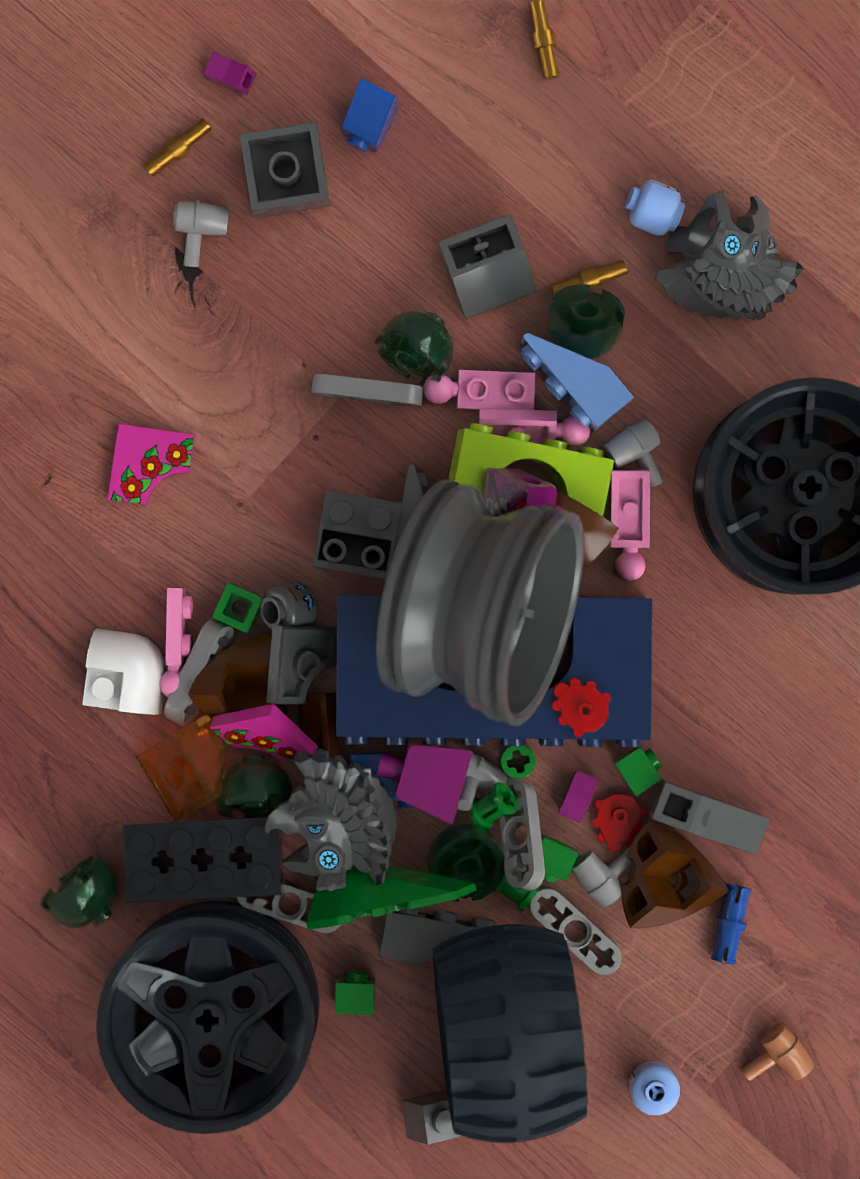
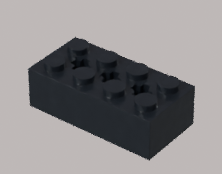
M268 817L123 825L126 903L284 894L282 830L275 828L267 834L265 827ZM240 846L244 847L245 853L252 854V862H246L245 869L240 868V863L234 862L233 859L234 853H239L238 847ZM202 848L205 849L206 855H213V864H207V871L202 870L201 864H196L195 857L200 855V849ZM162 851H166L168 857H174V866L168 867V873L164 872L163 866H158L157 864L158 857H162Z

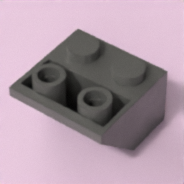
M511 214L438 241V249L465 320L537 292L526 252Z
M326 490L313 567L387 579L394 558L402 503Z

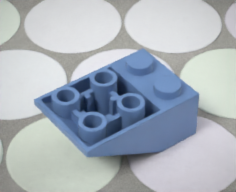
M526 333L522 337L520 344L523 347L520 353L522 358L533 371L538 368L543 371L547 376L544 384L558 401L564 397L572 407L569 412L570 416L574 417L585 428L589 425L592 432L596 431L634 398L610 367L532 334Z

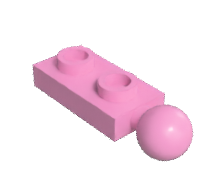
M458 370L457 382H452L444 374H433L426 379L423 386L424 395L430 402L443 404L449 401L451 397H457L456 409L534 410L535 373Z
M479 410V424L493 427L492 434L507 437L508 431H514L530 435L529 442L544 445L545 439L555 440L556 438H561L570 446H580L590 436V426L588 425L585 428L572 416L566 418L562 423H557V411Z
M612 469L611 523L619 529L611 540V547L623 548V552L615 561V570L622 579L627 581L640 578L645 571V560L638 553V548H650V469Z
M167 588L165 665H168V668L160 679V689L168 698L170 693L178 688L179 675L185 664V657H188L192 650V635L186 634V619H192L193 598L192 596H186V588Z

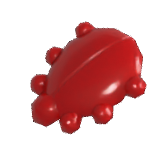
M576 677L571 679L570 686L563 682L555 686L554 695L559 700H555L552 703V708L555 711L561 710L562 716L559 717V723L561 725L569 724L571 728H574L573 734L576 737H581L584 733L595 732L605 724L609 715L608 703L611 700L609 693L601 694L596 690V684L593 681H588L586 686H583Z
M622 793L612 794L604 800H597L595 808L599 810L597 813L598 817L592 821L594 828H600L601 830L597 835V840L600 843L607 841V848L612 852L620 851L623 844L630 847L634 841L633 834H638L643 828L640 822L641 816L647 812L646 808L640 806L633 797Z

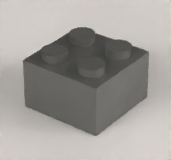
M316 122L239 134L251 210L255 218L331 206L319 130Z

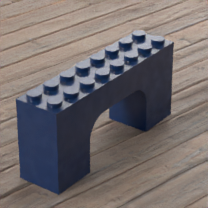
M338 595L336 737H345V744H368L370 737H384V744L406 745L408 738H423V745H446V738H462V745L482 746L485 745V738H500L502 746H524V739H539L538 743H540V746H563V739H577V744L583 747H601L602 740H615V744H618L619 747H641L642 740H651L652 598H578L569 632V657L565 669L550 684L533 715L524 724L513 726L503 721L489 719L483 712L473 710L455 688L438 685L425 695L414 697L385 687L379 675L376 651L378 621L383 596ZM575 677L580 680L581 685L586 686L588 681H593L596 684V690L601 694L607 692L611 695V700L608 703L609 715L605 724L595 732L584 733L581 737H576L573 734L574 728H571L569 724L561 725L559 723V717L562 716L561 710L555 711L552 708V703L555 700H559L554 695L555 686L562 682L570 686L571 679Z

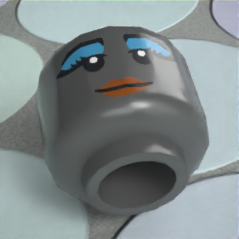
M290 582L272 586L265 592L260 605L261 618L271 630L273 625L312 626L317 617L318 604L313 591L301 582Z

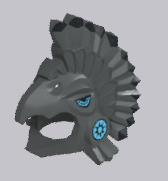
M724 190L711 194L705 200L690 226H677L675 231L668 237L666 252L683 253L685 259L676 262L672 269L657 271L655 280L663 285L664 292L673 297L677 305L684 306L688 312L698 311L703 317L714 315L717 318L731 317L736 320L746 317L753 321L755 319L760 321L766 317L765 314L772 312L771 303L783 302L785 299L784 294L793 293L797 289V283L794 278L803 271V267L798 262L784 263L780 259H774V253H778V248L774 237H770L769 213L762 200L756 195L750 197V210L745 215L738 217L735 225L730 216ZM717 214L714 230L710 228V221Z
M321 748L314 751L312 755L298 751L294 762L305 777L304 783L293 790L289 800L282 802L272 810L265 827L267 834L276 828L282 830L287 836L298 833L307 840V844L283 859L282 864L292 872L319 876L316 886L318 891H333L345 888L346 871L352 865L360 872H369L376 885L382 884L385 881V871L389 867L391 847L396 841L395 832L398 828L396 822L398 812L393 808V797L387 793L385 785L379 782L377 775L371 774L369 765L361 767L355 761L348 766L341 755H335L331 758L328 751Z

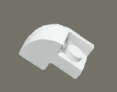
M96 628L92 634L85 665L87 674L82 705L114 709L122 712L161 715L165 695L160 689V679L167 671V665H165L160 649L149 638L135 633Z

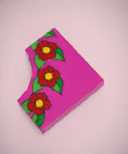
M118 424L108 500L147 505L151 492L162 480L174 474L190 473L196 435Z
M274 704L213 716L210 728L232 748L261 750L277 757L284 763L294 762L298 751L312 755L318 749L316 743Z

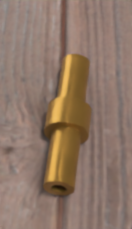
M544 0L533 1L529 3L535 30V33L532 34L534 49L539 51L544 79H554L559 77L554 47L557 46L554 29L549 27Z
M201 118L182 135L178 136L175 134L165 142L167 147L143 166L154 177L175 159L180 161L191 152L189 148L208 134L212 128L204 118Z
M624 260L598 269L592 266L579 271V276L551 285L552 292L556 300L582 290L588 293L601 288L600 284L627 275L628 270Z

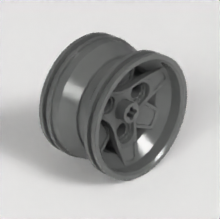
M448 479L435 483L426 492L412 513L401 536L387 577L379 614L376 644L377 666L384 686L397 692L420 697L444 681H450L451 685L473 710L483 712L489 719L503 721L509 725L520 726L524 724L536 711L551 684L562 657L574 618L584 563V531L579 516L574 512L561 511L551 506L541 508L527 506L493 517L481 492L475 486L460 484L457 481Z

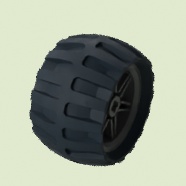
M502 924L464 932L434 947L433 968L448 1105L454 1134L484 1142L518 1143L555 1134L586 1118L588 1094L584 1039L574 970L564 934L531 925Z

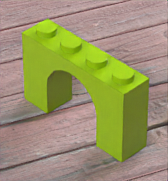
M470 423L469 429L458 430L448 480L475 486L484 498L487 468H505L518 460H530L542 465L551 473L559 492L580 502L603 517L614 464L613 459L603 457V450L582 446L581 452L566 450V442L545 439L544 445L529 442L530 435L514 431H508L507 437L492 434L493 427Z

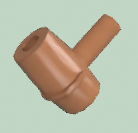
M782 1023L774 1025L764 1033L761 1043L766 1052L742 1067L741 1070L745 1077L751 1081L777 1063L796 1081L804 1078L814 1068V1062L801 1044L800 1038L796 1034L794 1035Z

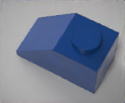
M361 78L342 125L343 135L348 137L346 143L365 153L368 148L378 152L398 113L397 97Z

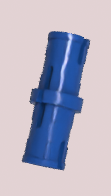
M728 883L727 888L729 892L725 895L721 917L718 916L716 920L719 930L711 959L722 962L724 949L728 947L725 963L735 965L741 931L746 930L747 923L743 921L751 889L741 886L738 900L735 901L738 887L735 884Z

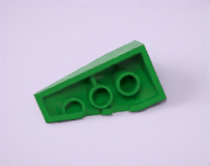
M352 865L346 871L345 888L333 891L315 890L306 924L308 930L351 923L353 919L371 914L374 918L406 907L408 909H415L448 902L476 891V886L473 882L389 865L385 871V881L382 884L376 885L369 872H360Z

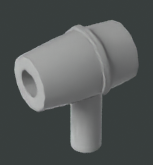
M200 200L178 201L173 211V227L175 231L187 233L184 266L199 267L202 235L226 236L229 208L203 203Z
M646 419L632 426H627L624 431L602 447L605 457L614 460L613 468L618 469L637 460L641 469H650L651 487H655L664 481L650 453L651 450L660 445L659 433L653 424Z
M472 753L457 808L462 811L470 810L476 790L487 794L491 791L494 784L498 782L505 784L508 775L484 759V756Z
M630 847L609 866L592 850L584 853L574 863L572 870L585 888L587 895L591 896L602 908L611 906L621 897V883L618 878L630 868L631 861L626 858Z

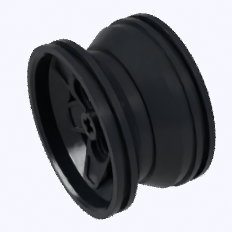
M801 378L776 384L763 390L731 411L707 438L700 452L694 472L693 505L695 516L703 538L712 553L730 572L740 579L767 591L791 595L829 594L860 585V496L855 492V489L860 485V387L827 378ZM784 419L779 445L753 437L754 434L766 425ZM824 420L842 428L855 440L830 446ZM766 458L776 459L781 466L780 475L776 479L767 478L763 474L762 464ZM835 460L843 461L848 467V475L844 481H838L831 475L830 466ZM733 473L752 488L734 504H732L731 498ZM803 483L805 487H810V494L806 495V492L799 491V484ZM800 517L810 520L813 526L812 534L807 539L798 537L794 530L795 522ZM775 533L778 558L762 550L752 539ZM827 535L851 543L850 546L839 554L819 561Z
M203 901L177 908L152 923L119 958L104 984L99 999L96 1021L97 1042L104 1067L119 1093L129 1104L150 1120L165 1127L187 1133L213 1134L247 1126L278 1106L291 1092L303 1072L319 1019L320 999L316 974L306 951L297 938L283 924L271 916L231 901ZM189 946L184 971L156 966L169 954ZM229 946L245 952L261 965L242 971H235ZM242 985L250 987L254 991L255 1000L248 1004L239 1002L234 994L235 989ZM171 986L182 987L187 994L186 1002L181 1004L172 1002L167 995L168 988ZM280 1000L282 1001L284 1017L282 1036L262 1017ZM138 1004L157 1017L141 1033L137 1018ZM209 1044L216 1046L221 1052V1059L215 1062L207 1061L202 1056L201 1048ZM184 1061L186 1083L172 1077L163 1069ZM235 1061L258 1070L249 1078L230 1085Z

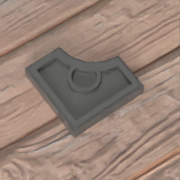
M273 625L266 703H305L308 688L314 678L324 669L336 666V627Z

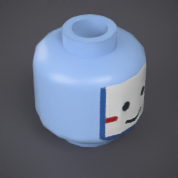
M650 179L645 181L640 189L637 187L631 189L625 208L630 210L629 220L632 226L655 236H662L668 230L671 232L675 231L682 218L685 203L681 202V195L677 189Z
M648 1061L635 1068L629 1078V1092L633 1103L640 1111L648 1115H662L676 1106L680 1097V1085L675 1073L668 1065L660 1061Z

